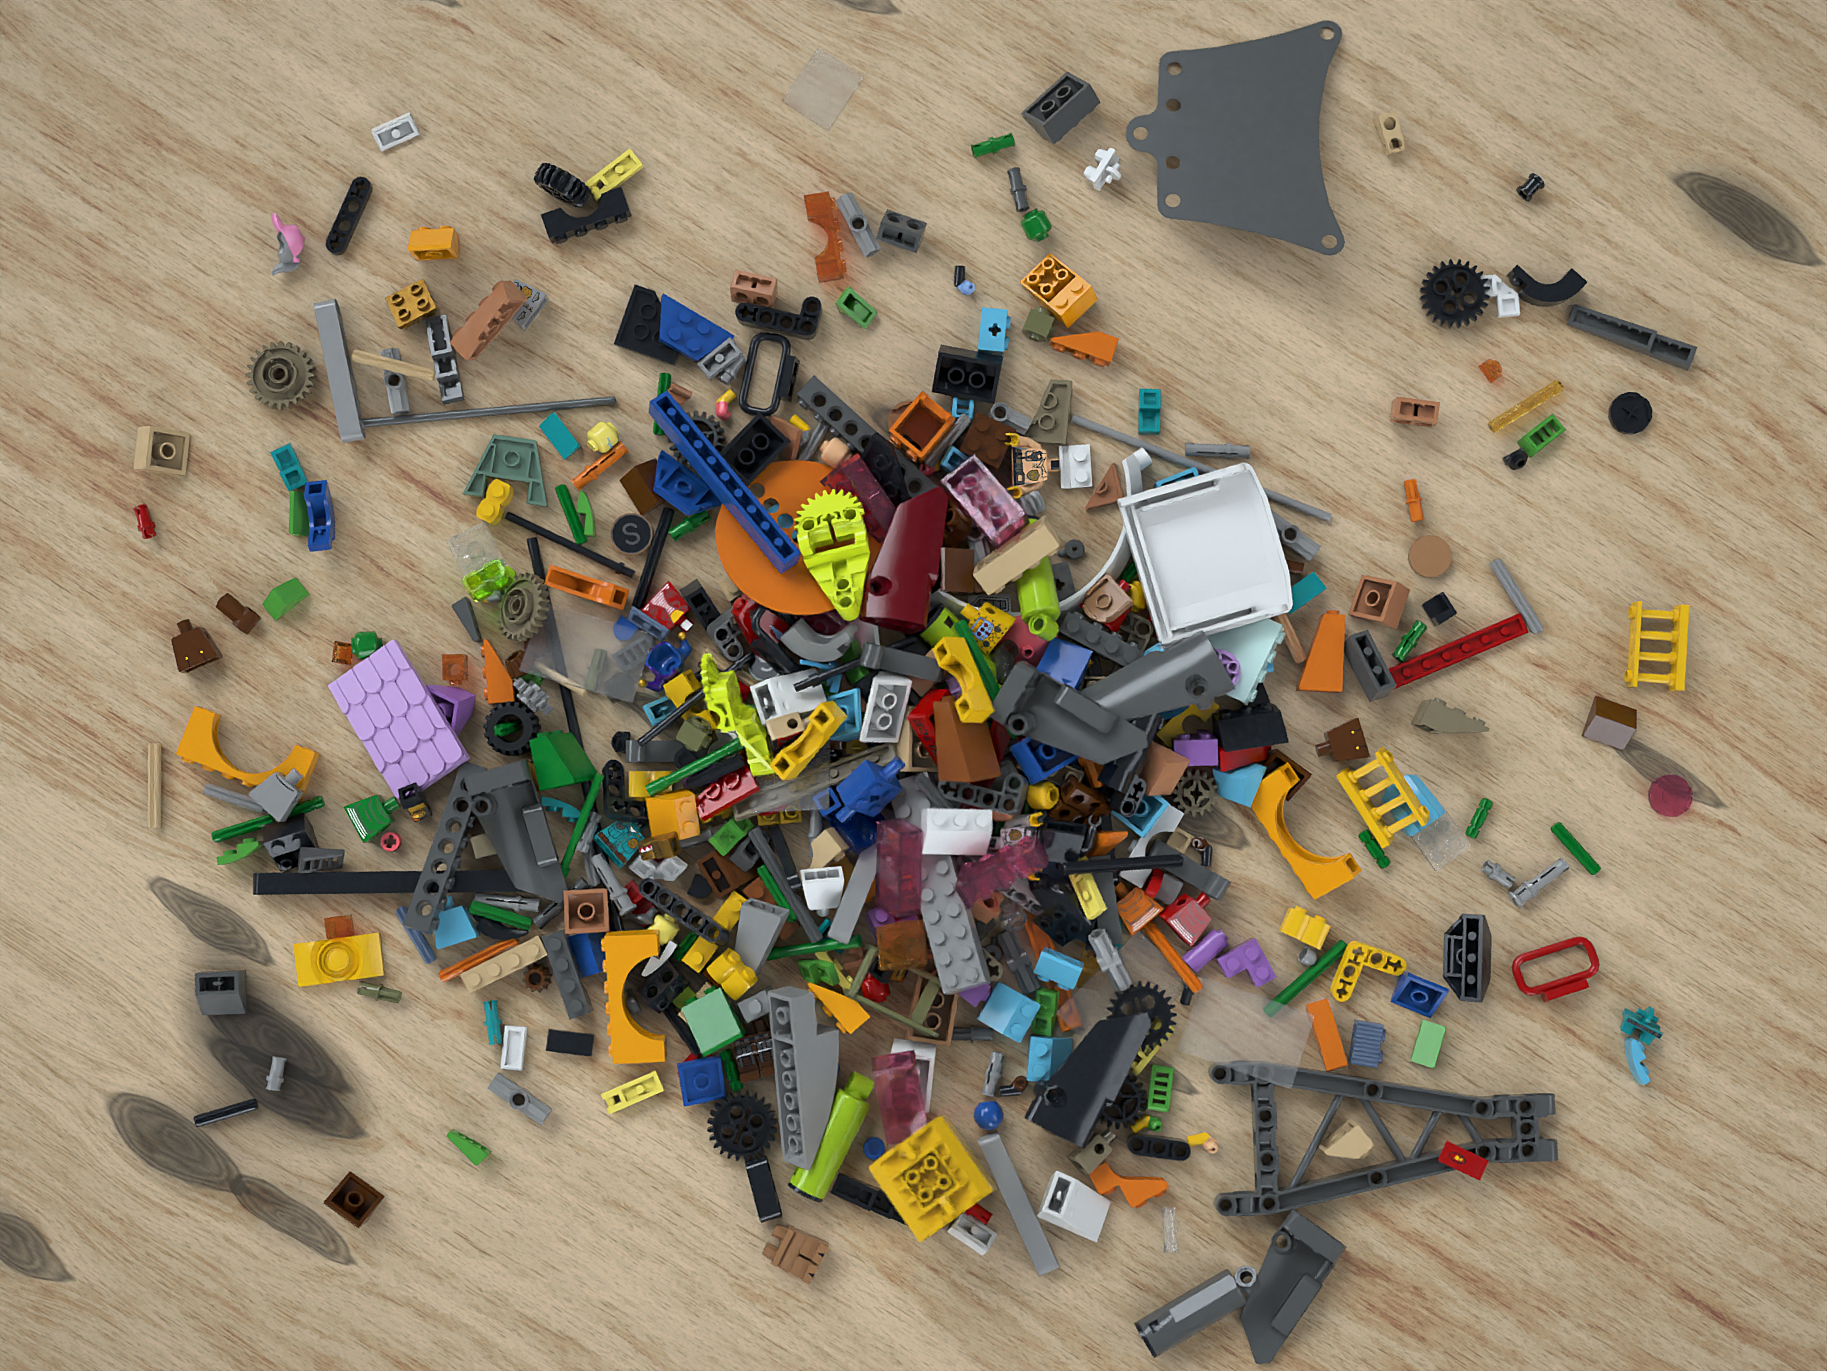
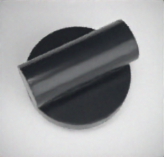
M1520 448L1502 459L1505 465H1508L1512 470H1518L1525 466L1528 455L1523 448Z
M618 731L614 734L611 745L615 752L626 753V740H630V732Z

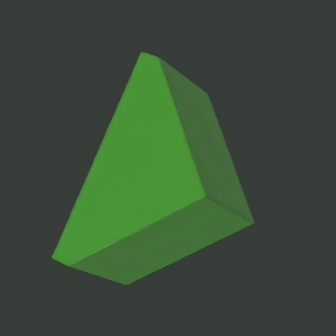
M295 577L273 588L262 605L273 619L277 621L310 594Z

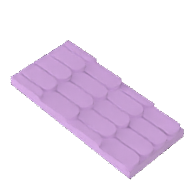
M391 640L371 654L370 657H367L353 667V669H350L328 685L343 714L347 716L357 736L362 740L377 769L382 773L399 802V788L416 782L421 791H424L470 759V756L397 640ZM415 791L407 792L406 796H415Z

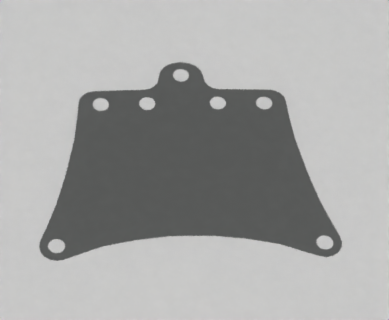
M1325 20L1289 32L1256 40L1211 48L1170 51L1160 58L1157 108L1148 115L1133 118L1127 125L1125 134L1128 144L1134 150L1149 153L1156 159L1157 206L1161 215L1170 219L1211 223L1284 240L1324 255H1336L1344 248L1345 240L1329 204L1323 179L1319 148V116L1328 67L1342 36L1341 28L1337 23ZM1324 27L1332 28L1334 31L1333 38L1323 39L1320 36V30ZM1172 62L1181 65V72L1177 75H1172L1167 71V66ZM1170 99H1176L1180 102L1181 107L1178 111L1171 112L1166 108V103ZM1144 127L1148 131V136L1144 140L1136 139L1133 134L1136 128ZM1170 156L1177 157L1180 160L1179 167L1176 169L1168 168L1165 163L1166 159ZM1170 194H1176L1180 198V204L1176 207H1170L1166 204V197ZM1326 235L1334 236L1337 240L1336 246L1333 248L1324 247L1322 244L1323 237Z

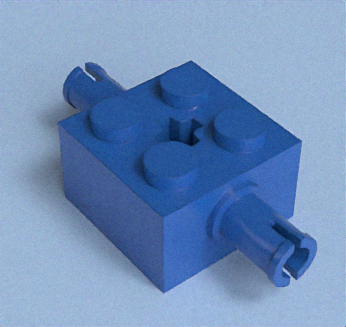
M897 756L886 767L865 759L836 787L845 804L836 813L838 820L845 824L856 812L871 817L879 814L903 790L895 775L905 767V763L899 757L897 758Z

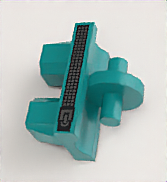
M1649 1006L1645 1011L1638 1008L1636 1013L1626 1008L1623 1010L1622 1015L1624 1019L1620 1025L1622 1032L1632 1035L1635 1028H1639L1642 1031L1638 1038L1647 1045H1650L1655 1038L1660 1039L1663 1035L1660 1032V1026L1656 1024L1659 1018L1654 1016V1008Z

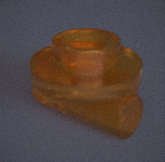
M1488 359L1478 366L1490 383L1502 376V366L1496 360Z

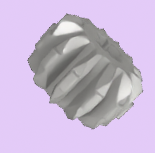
M1033 491L1010 502L1008 508L1011 517L1014 519L1024 515H1035L1043 511L1046 506L1039 491Z

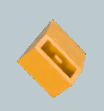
M1051 253L1020 281V284L1046 310L1054 314V318L1066 328H1069L1098 300L1092 286Z
M809 982L807 984L809 988L807 991L813 992L815 1001L818 999L823 1004L821 1009L829 1018L832 1015L838 1021L835 1025L843 1034L847 1032L850 1035L870 1017L857 1001Z

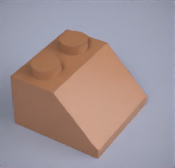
M1362 575L1348 615L1378 626L1396 630L1410 589L1397 581Z

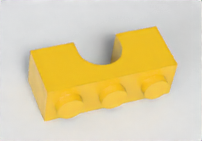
M691 669L663 685L666 696L673 701L676 708L691 698L694 692L702 687ZM696 705L681 716L684 720L692 716H700L706 719L714 730L721 722V718L716 712L708 710V708L699 709Z
M1214 702L1209 709L1200 710L1195 704L1190 705L1180 715L1170 718L1167 722L1163 720V726L1157 730L1155 737L1166 748L1172 750L1171 737H1177V734L1185 733L1182 729V722L1186 716H1195L1204 723L1219 706Z

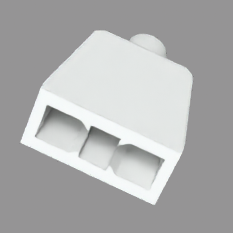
M841 866L800 870L808 909L816 910L819 916H827L829 908L839 907L844 885Z

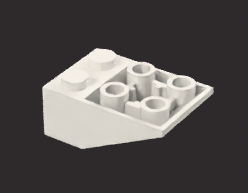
M816 668L769 678L750 686L761 723L765 728V721L794 712H798L802 719L810 716L821 702H827L822 684L814 688L813 686L799 692H796L793 684L809 678L808 676L811 674H818Z
M1056 1171L1050 1177L1036 1217L1097 1242L1111 1201L1077 1179Z

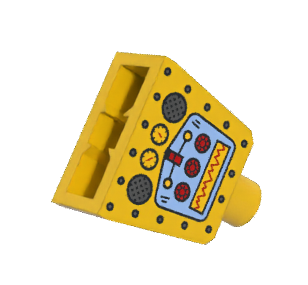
M985 602L979 610L967 603L960 612L970 620L968 627L979 648L986 655L991 652L1016 620L1015 617L988 602Z

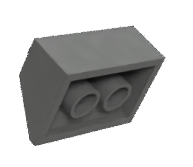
M1066 72L1021 114L1043 139L1055 144L1073 127L1077 126L1101 102L1089 83Z

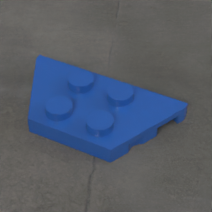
M663 293L661 297L660 342L690 360L698 362L729 337L733 340V334Z
M661 450L658 456L653 487L655 493L687 516L722 505L720 499L702 478Z

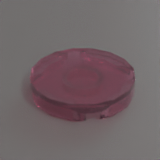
M1663 775L1651 783L1648 790V800L1651 808L1656 813L1664 817H1677L1690 808L1693 801V792L1684 778L1677 775Z

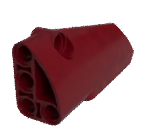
M941 486L897 505L881 548L865 582L858 618L860 621L905 634H915L926 629L931 591L938 577L949 496Z

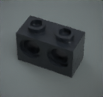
M666 960L636 990L647 1005L660 1014L691 983L678 967L669 960Z

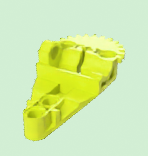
M832 489L830 495H828L826 490H824L822 497L816 493L815 500L807 499L809 505H801L804 511H797L799 518H795L794 521L798 525L794 526L795 531H798L799 548L808 570L840 616L846 621H852L860 614L870 557L867 529L862 517L865 512L864 509H860L863 507L861 502H858L856 496L852 498L850 492L844 496V490H840L836 494L835 489ZM831 526L834 528L838 542L855 538V544L816 553L815 548L834 543Z
M712 654L702 655V664L700 666L703 677L701 681L704 685L703 692L705 693L708 710H713L721 718L717 728L721 729L722 733L736 730L741 745L746 748L747 762L750 765L753 777L775 773L769 766L774 760L768 732L757 716V710L743 703L735 671L731 670L720 673L719 669L717 670V663H715Z

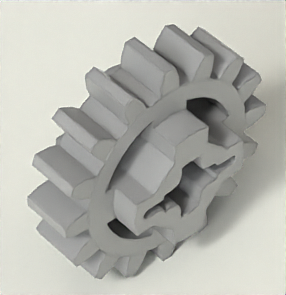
M520 677L513 683L520 691L516 696L534 713L540 710L546 716L550 714L553 707L546 702L550 697L532 680L527 684Z

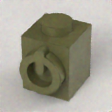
M1036 307L1035 310L1031 308L1022 332L1028 334L1029 338L1036 342H1041V340L1046 342L1047 337H1052L1056 325L1053 324L1055 315L1040 307Z
M692 716L684 721L675 738L684 743L688 750L697 752L703 748L706 749L710 745L714 729L711 728L710 723L700 716Z

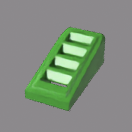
M1551 414L1519 439L1517 443L1524 449L1528 457L1531 458L1566 429L1554 414ZM1547 423H1549L1552 426V428L1556 431L1555 434L1548 427ZM1540 428L1543 429V431L1548 435L1549 438L1546 437V435L1541 431ZM1534 433H1535L1536 436L1540 439V441L1542 442V444H1541V443L1538 441V439L1533 435Z
M1152 1064L1147 1094V1109L1163 1112L1169 1111L1173 1067ZM1156 1072L1167 1073L1168 1077L1156 1076ZM1155 1081L1166 1082V1086L1155 1085ZM1154 1090L1165 1091V1095L1154 1094ZM1153 1099L1164 1100V1103H1153Z
M453 1129L447 1134V1137L475 1166L479 1165L492 1152L457 1130Z

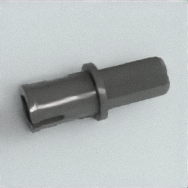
M971 1026V1028L953 1027L951 1040L971 1041V1043L973 1041L993 1042V1028H974V1026Z

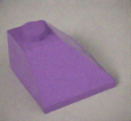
M426 685L453 731L458 736L473 715L476 695L460 687Z

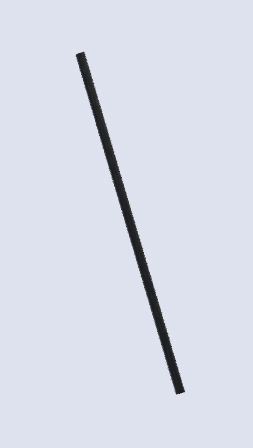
M537 537L528 538L526 540L534 575L540 576L539 578L545 582L546 576ZM549 594L546 599L550 600L546 605L549 611L545 612L547 619H544L554 666L557 673L568 678ZM559 684L569 733L572 732L584 750L572 692L567 687ZM591 781L581 783L584 801L591 788ZM596 800L594 801V804L590 812L594 811L598 813ZM601 822L597 823L596 826L598 827L594 836L602 831ZM594 841L596 854L603 853L610 866L608 855ZM607 888L608 908L613 931H625L622 917L619 915L620 911L615 902L610 900V892Z

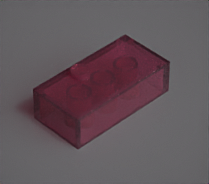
M975 454L941 480L945 491L949 493L962 511L972 519L975 526L996 550L1030 524L1026 512Z
M901 818L877 821L875 904L897 918L920 914L923 830Z
M914 1050L871 1057L872 1071L887 1145L902 1143L917 1130L928 1124Z

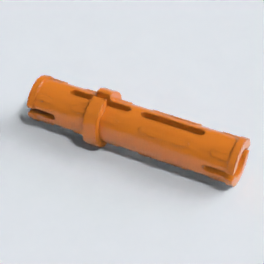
M620 441L593 464L585 466V470L570 481L580 491L593 479L597 480L599 474L628 453V449Z

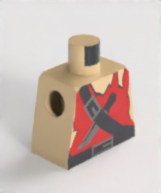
M794 712L765 721L769 740L775 754L791 745L803 734L809 724L808 717L801 720L799 713Z

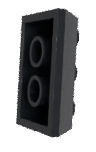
M940 345L932 392L994 404L1003 356Z
M759 412L719 454L746 487H748L791 441Z
M1263 703L1258 707L1243 706L1238 710L1222 709L1218 713H1212L1213 735L1218 739V744L1225 752L1289 743L1281 711L1275 704Z

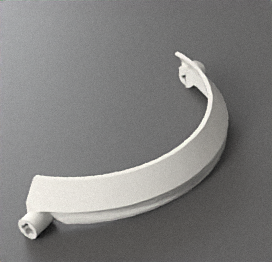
M1142 447L1122 461L1127 496L1143 492L1141 471L1152 464L1150 456ZM1124 524L1117 545L1101 571L1077 593L1059 602L1060 616L1055 621L1057 624L1065 619L1068 612L1073 613V611L1080 613L1083 611L1079 605L1085 600L1087 591L1105 574L1108 573L1115 581L1123 571L1132 554ZM941 588L931 594L929 612L936 605L942 603L960 621L965 620L968 625L970 620L960 613L967 603L958 600L946 592H942ZM1006 612L1013 617L1021 615V612Z

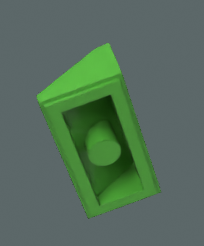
M297 491L290 492L289 533L294 536H309V515L304 493Z
M1422 1019L1410 1061L1435 1068L1446 1027Z

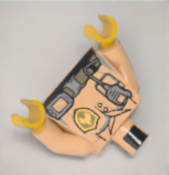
M1006 433V435L1011 437V442L1005 443V445L1011 446L1012 487H1008L1007 490L1013 491V497H1010L1009 500H1014L1043 487L1044 481L1047 480V472L1059 471V458L1047 459L1046 450H1043L1041 444L1029 437L1019 436L1016 433Z

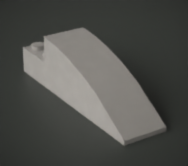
M786 986L767 991L783 1161L808 1170L811 1169L829 1120L834 1098L839 1058V1029L817 1023L813 992Z

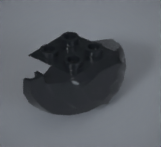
M1035 873V877L1040 878V880L1028 879L1030 890L1045 911L1032 919V921L1061 947L1077 938L1086 943L1085 949L1093 951V956L1095 957L1097 954L1088 939V935L1093 930L1098 929L1097 917L1092 920L1087 919L1071 880L1063 878L1051 880L1048 874Z

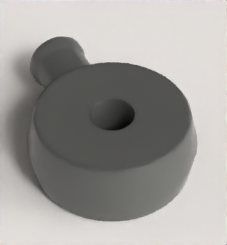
M1073 539L1066 543L1064 550L1058 551V555L1060 558L1067 556L1070 559H1079L1083 556L1085 548L1081 541Z
M991 937V944L987 945L985 949L989 953L994 952L995 956L993 957L1000 962L1003 956L1002 949L997 945V938ZM987 957L986 962L988 963L989 961H991L989 957Z
M629 988L625 991L628 996L626 997L627 1004L631 1013L636 1015L641 1012V1007L636 995L633 994L632 988Z

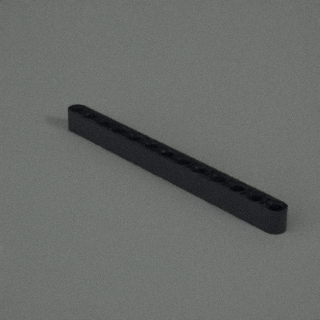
M446 870L437 871V873H438V874H442V873H444ZM455 870L453 875L455 877L454 885L451 890L448 889L447 893L526 891L515 888L506 870ZM422 871L253 873V895L414 893ZM438 884L430 888V893H437L439 891Z

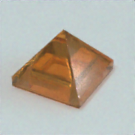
M335 641L332 662L351 665L353 656L351 643Z

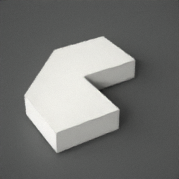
M1482 275L1481 279H1488L1484 286L1490 287V290L1485 294L1496 298L1497 318L1519 316L1518 293L1504 284L1497 275Z
M639 853L629 864L628 868L642 879L651 878L674 881L686 869L688 864L677 856L668 859L665 857L659 864L653 859L643 861Z

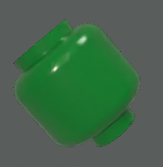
M1036 208L1023 215L1024 219L1021 221V226L1028 239H1037L1039 242L1049 236L1047 232L1052 229V225L1045 211H1038Z
M375 631L357 632L351 638L352 655H356L357 659L360 660L370 657L371 654L383 647L382 638H378Z

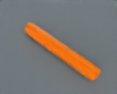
M1149 921L1142 929L1192 992L1197 993L1203 988L1201 981L1153 921Z
M517 938L502 940L439 971V977L442 982H446L518 946L519 941Z

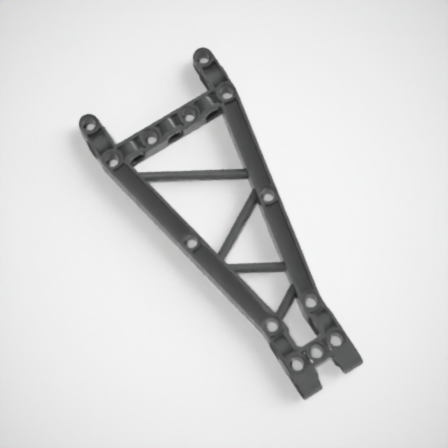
M1238 1060L1216 1062L1210 1065L1208 1069L1209 1077L1217 1084H1251L1255 1190L1218 1194L1214 1199V1207L1223 1216L1270 1215L1454 1171L1456 1169L1437 1161L1443 1149L1422 1153L1442 1112L1456 1114L1473 1140L1472 1142L1457 1146L1478 1156L1479 1149L1482 1146H1486V1154L1480 1157L1489 1162L1515 1163L1558 1160L1557 1140L1539 1137L1538 1118L1556 1114L1555 1094L1474 1096L1267 1061ZM1261 1066H1266L1268 1070L1264 1077H1259L1257 1074ZM1217 1068L1224 1069L1222 1078L1217 1079L1214 1077V1071ZM1375 1084V1093L1368 1095L1367 1087ZM1281 1085L1335 1094L1289 1186L1278 1188L1279 1154L1275 1129H1277L1276 1102H1274L1273 1086ZM1344 1096L1358 1098L1396 1160L1301 1182ZM1369 1100L1433 1110L1409 1157L1403 1155ZM1526 1100L1528 1107L1525 1111H1521L1520 1104ZM1480 1102H1483L1485 1109L1478 1113L1476 1107ZM1263 1110H1268V1119L1264 1121L1260 1120V1112ZM1469 1117L1487 1120L1497 1119V1117H1511L1512 1138L1482 1139ZM1527 1122L1529 1129L1527 1132L1522 1133L1521 1126ZM1529 1144V1146H1530V1151H1529V1153H1527L1526 1155H1523V1154H1522V1148H1523V1146ZM1264 1154L1271 1155V1161L1268 1164H1262L1261 1162ZM1374 1172H1379V1180L1372 1182L1371 1175ZM1266 1198L1273 1199V1204L1269 1208L1263 1207V1202ZM1222 1200H1230V1205L1227 1209H1220L1219 1205Z

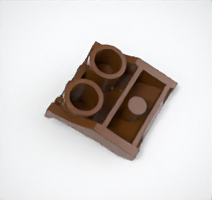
M945 491L949 499L942 548H957L970 533L972 519L966 516L952 496Z

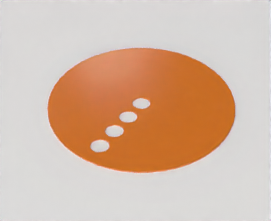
M787 460L769 464L747 488L749 489L753 484H760L764 487V495L756 498L762 506L768 499H774L778 502L779 509L775 513H769L777 524L778 517L783 514L792 517L793 525L790 528H780L799 551V544L792 539V533L795 531L794 526L798 525L794 519L799 518L797 511H804L801 507L802 504L809 505L808 498L815 500L816 493L822 497L824 490L830 495L832 489H835L836 494L840 490H844V496L850 492L852 498L855 496L858 498V502H861L863 506L860 509H864L865 512L862 517L866 524L870 548L866 582L883 543L881 521L869 496L848 481L849 477L824 464L805 460ZM722 503L716 523V546L723 568L736 587L753 601L781 613L813 615L835 609L808 570L802 553L797 564L780 574ZM831 526L834 543L817 547L815 550L816 553L855 544V538L838 542L834 528Z

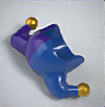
M679 632L677 635L679 640H681V646L678 649L668 642H662L649 652L646 658V666L655 675V679L651 682L640 679L638 681L639 687H646L650 690L661 692L664 689L663 685L683 672L685 660L692 651L685 632Z

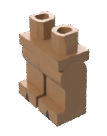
M776 1224L771 1236L781 1240L778 1247L767 1242L762 1254L771 1260L772 1265L793 1274L810 1285L818 1269V1264L820 1265L828 1249V1242L797 1229L790 1224L788 1227Z

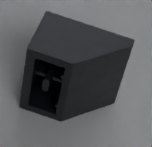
M304 812L288 817L285 822L276 821L263 826V844L280 872L298 866L300 847L319 848L313 827Z

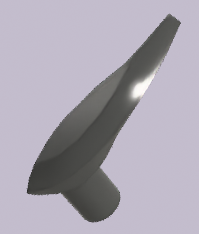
M651 907L646 914L628 913L622 917L648 925L653 923L652 919L658 911Z

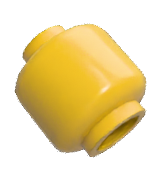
M1133 581V584H1129L1132 588L1128 591L1127 595L1134 602L1130 612L1138 614L1139 611L1146 609L1147 603L1141 583Z
M1039 781L1033 785L1030 784L1026 799L1033 809L1049 810L1058 802L1059 791L1052 782Z

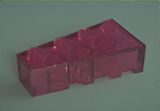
M857 453L837 466L819 482L824 487L828 485L831 489H835L836 494L840 490H844V496L850 492L852 498L855 496L858 498V502H861L863 506L860 509H864L865 512L862 517L866 524V529L880 544L885 538L896 508Z

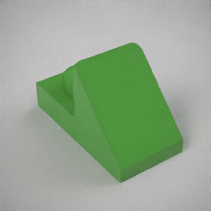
M847 286L835 303L840 313L848 315L864 329L867 328L878 313L849 286Z

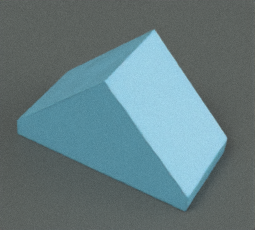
M952 445L949 446L940 462V469L966 483L970 482L978 467L977 463Z
M667 696L643 706L652 726H656L677 709L673 701Z

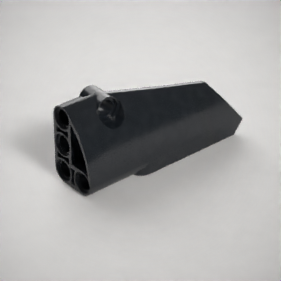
M1142 1012L1125 1017L1098 1020L1048 1080H1040L1035 1084L1033 1090L1036 1097L1032 1100L1024 1118L1085 1149L1104 1109L1113 1104L1151 1026L1148 1013Z

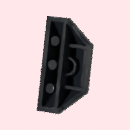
M1462 914L1444 933L1443 978L1460 1001L1483 1002L1491 980L1492 935L1485 915Z

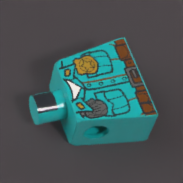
M618 820L598 832L593 840L621 869L638 849L637 842L645 839L640 832L647 827V824Z

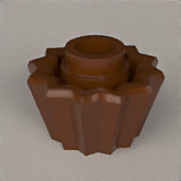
M521 649L513 652L505 661L509 676L514 679L527 675L531 671L535 659Z
M534 962L532 966H527V970L523 972L524 978L522 981L526 983L525 988H530L532 992L538 991L540 993L552 983L550 979L552 974L549 972V967H545L543 963L538 965Z

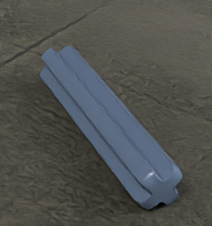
M401 906L395 910V914L402 925L408 912L406 906ZM403 925L425 964L435 961L437 957L422 932L409 929Z

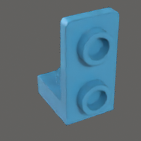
M800 659V664L824 669H832L839 666V662L828 661L825 664L808 659ZM842 674L827 680L826 686L830 687V692H839Z

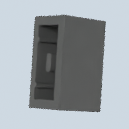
M246 970L195 973V996L202 1015L247 1013Z

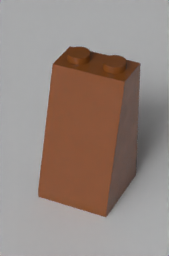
M958 694V698H955V696H943L942 701L933 702L939 781L974 782L1001 777L986 719L983 723L961 722L954 703L962 694Z

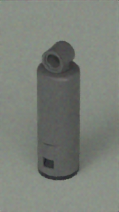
M1250 1266L1240 1267L1236 1271L1235 1276L1228 1269H1225L1134 1324L1153 1358H1156L1246 1305L1247 1299L1244 1293L1252 1294L1259 1289V1277ZM1245 1277H1253L1251 1282L1243 1283Z

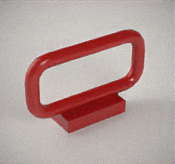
M1579 936L1523 953L1514 959L1511 968L1516 984L1521 992L1529 996L1541 994L1543 1002L1589 988L1586 979L1596 975L1600 963L1592 942L1587 938ZM1576 945L1585 947L1591 962L1589 969L1535 987L1526 985L1520 970L1522 963Z

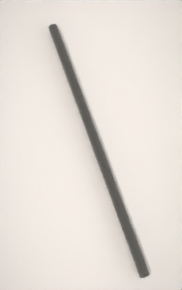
M615 396L362 420L364 427L615 405L616 399Z

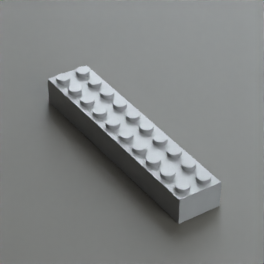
M928 771L922 772L937 788L934 774ZM916 774L898 780L903 790L891 802L944 994L952 995L991 983L956 855L921 854V810L938 808L914 782V779L919 775Z

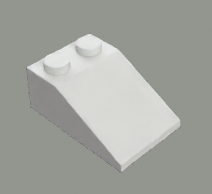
M894 1038L886 1107L929 1112L937 1044Z

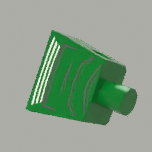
M374 795L346 805L344 809L362 842L368 843L395 822L391 812L400 808L401 805L395 796L384 801L381 795Z

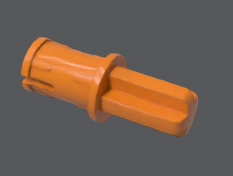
M1409 479L1404 481L1407 497L1405 503L1409 507L1411 522L1425 520L1421 505L1423 499L1419 495L1417 480Z

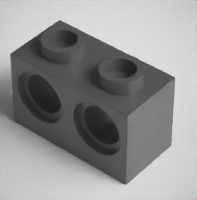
M887 209L881 220L876 239L917 253L923 240L927 223Z

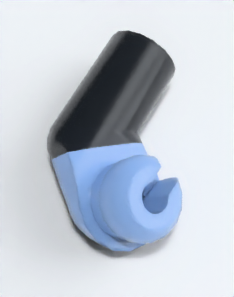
M957 265L954 272V286L962 294L970 295L974 292L975 285L965 279V266Z

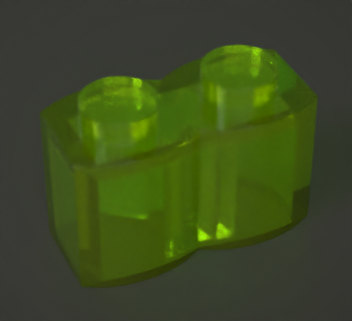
M499 559L486 563L481 570L470 572L462 579L467 593L475 602L485 600L494 591L506 588L513 581L508 570Z

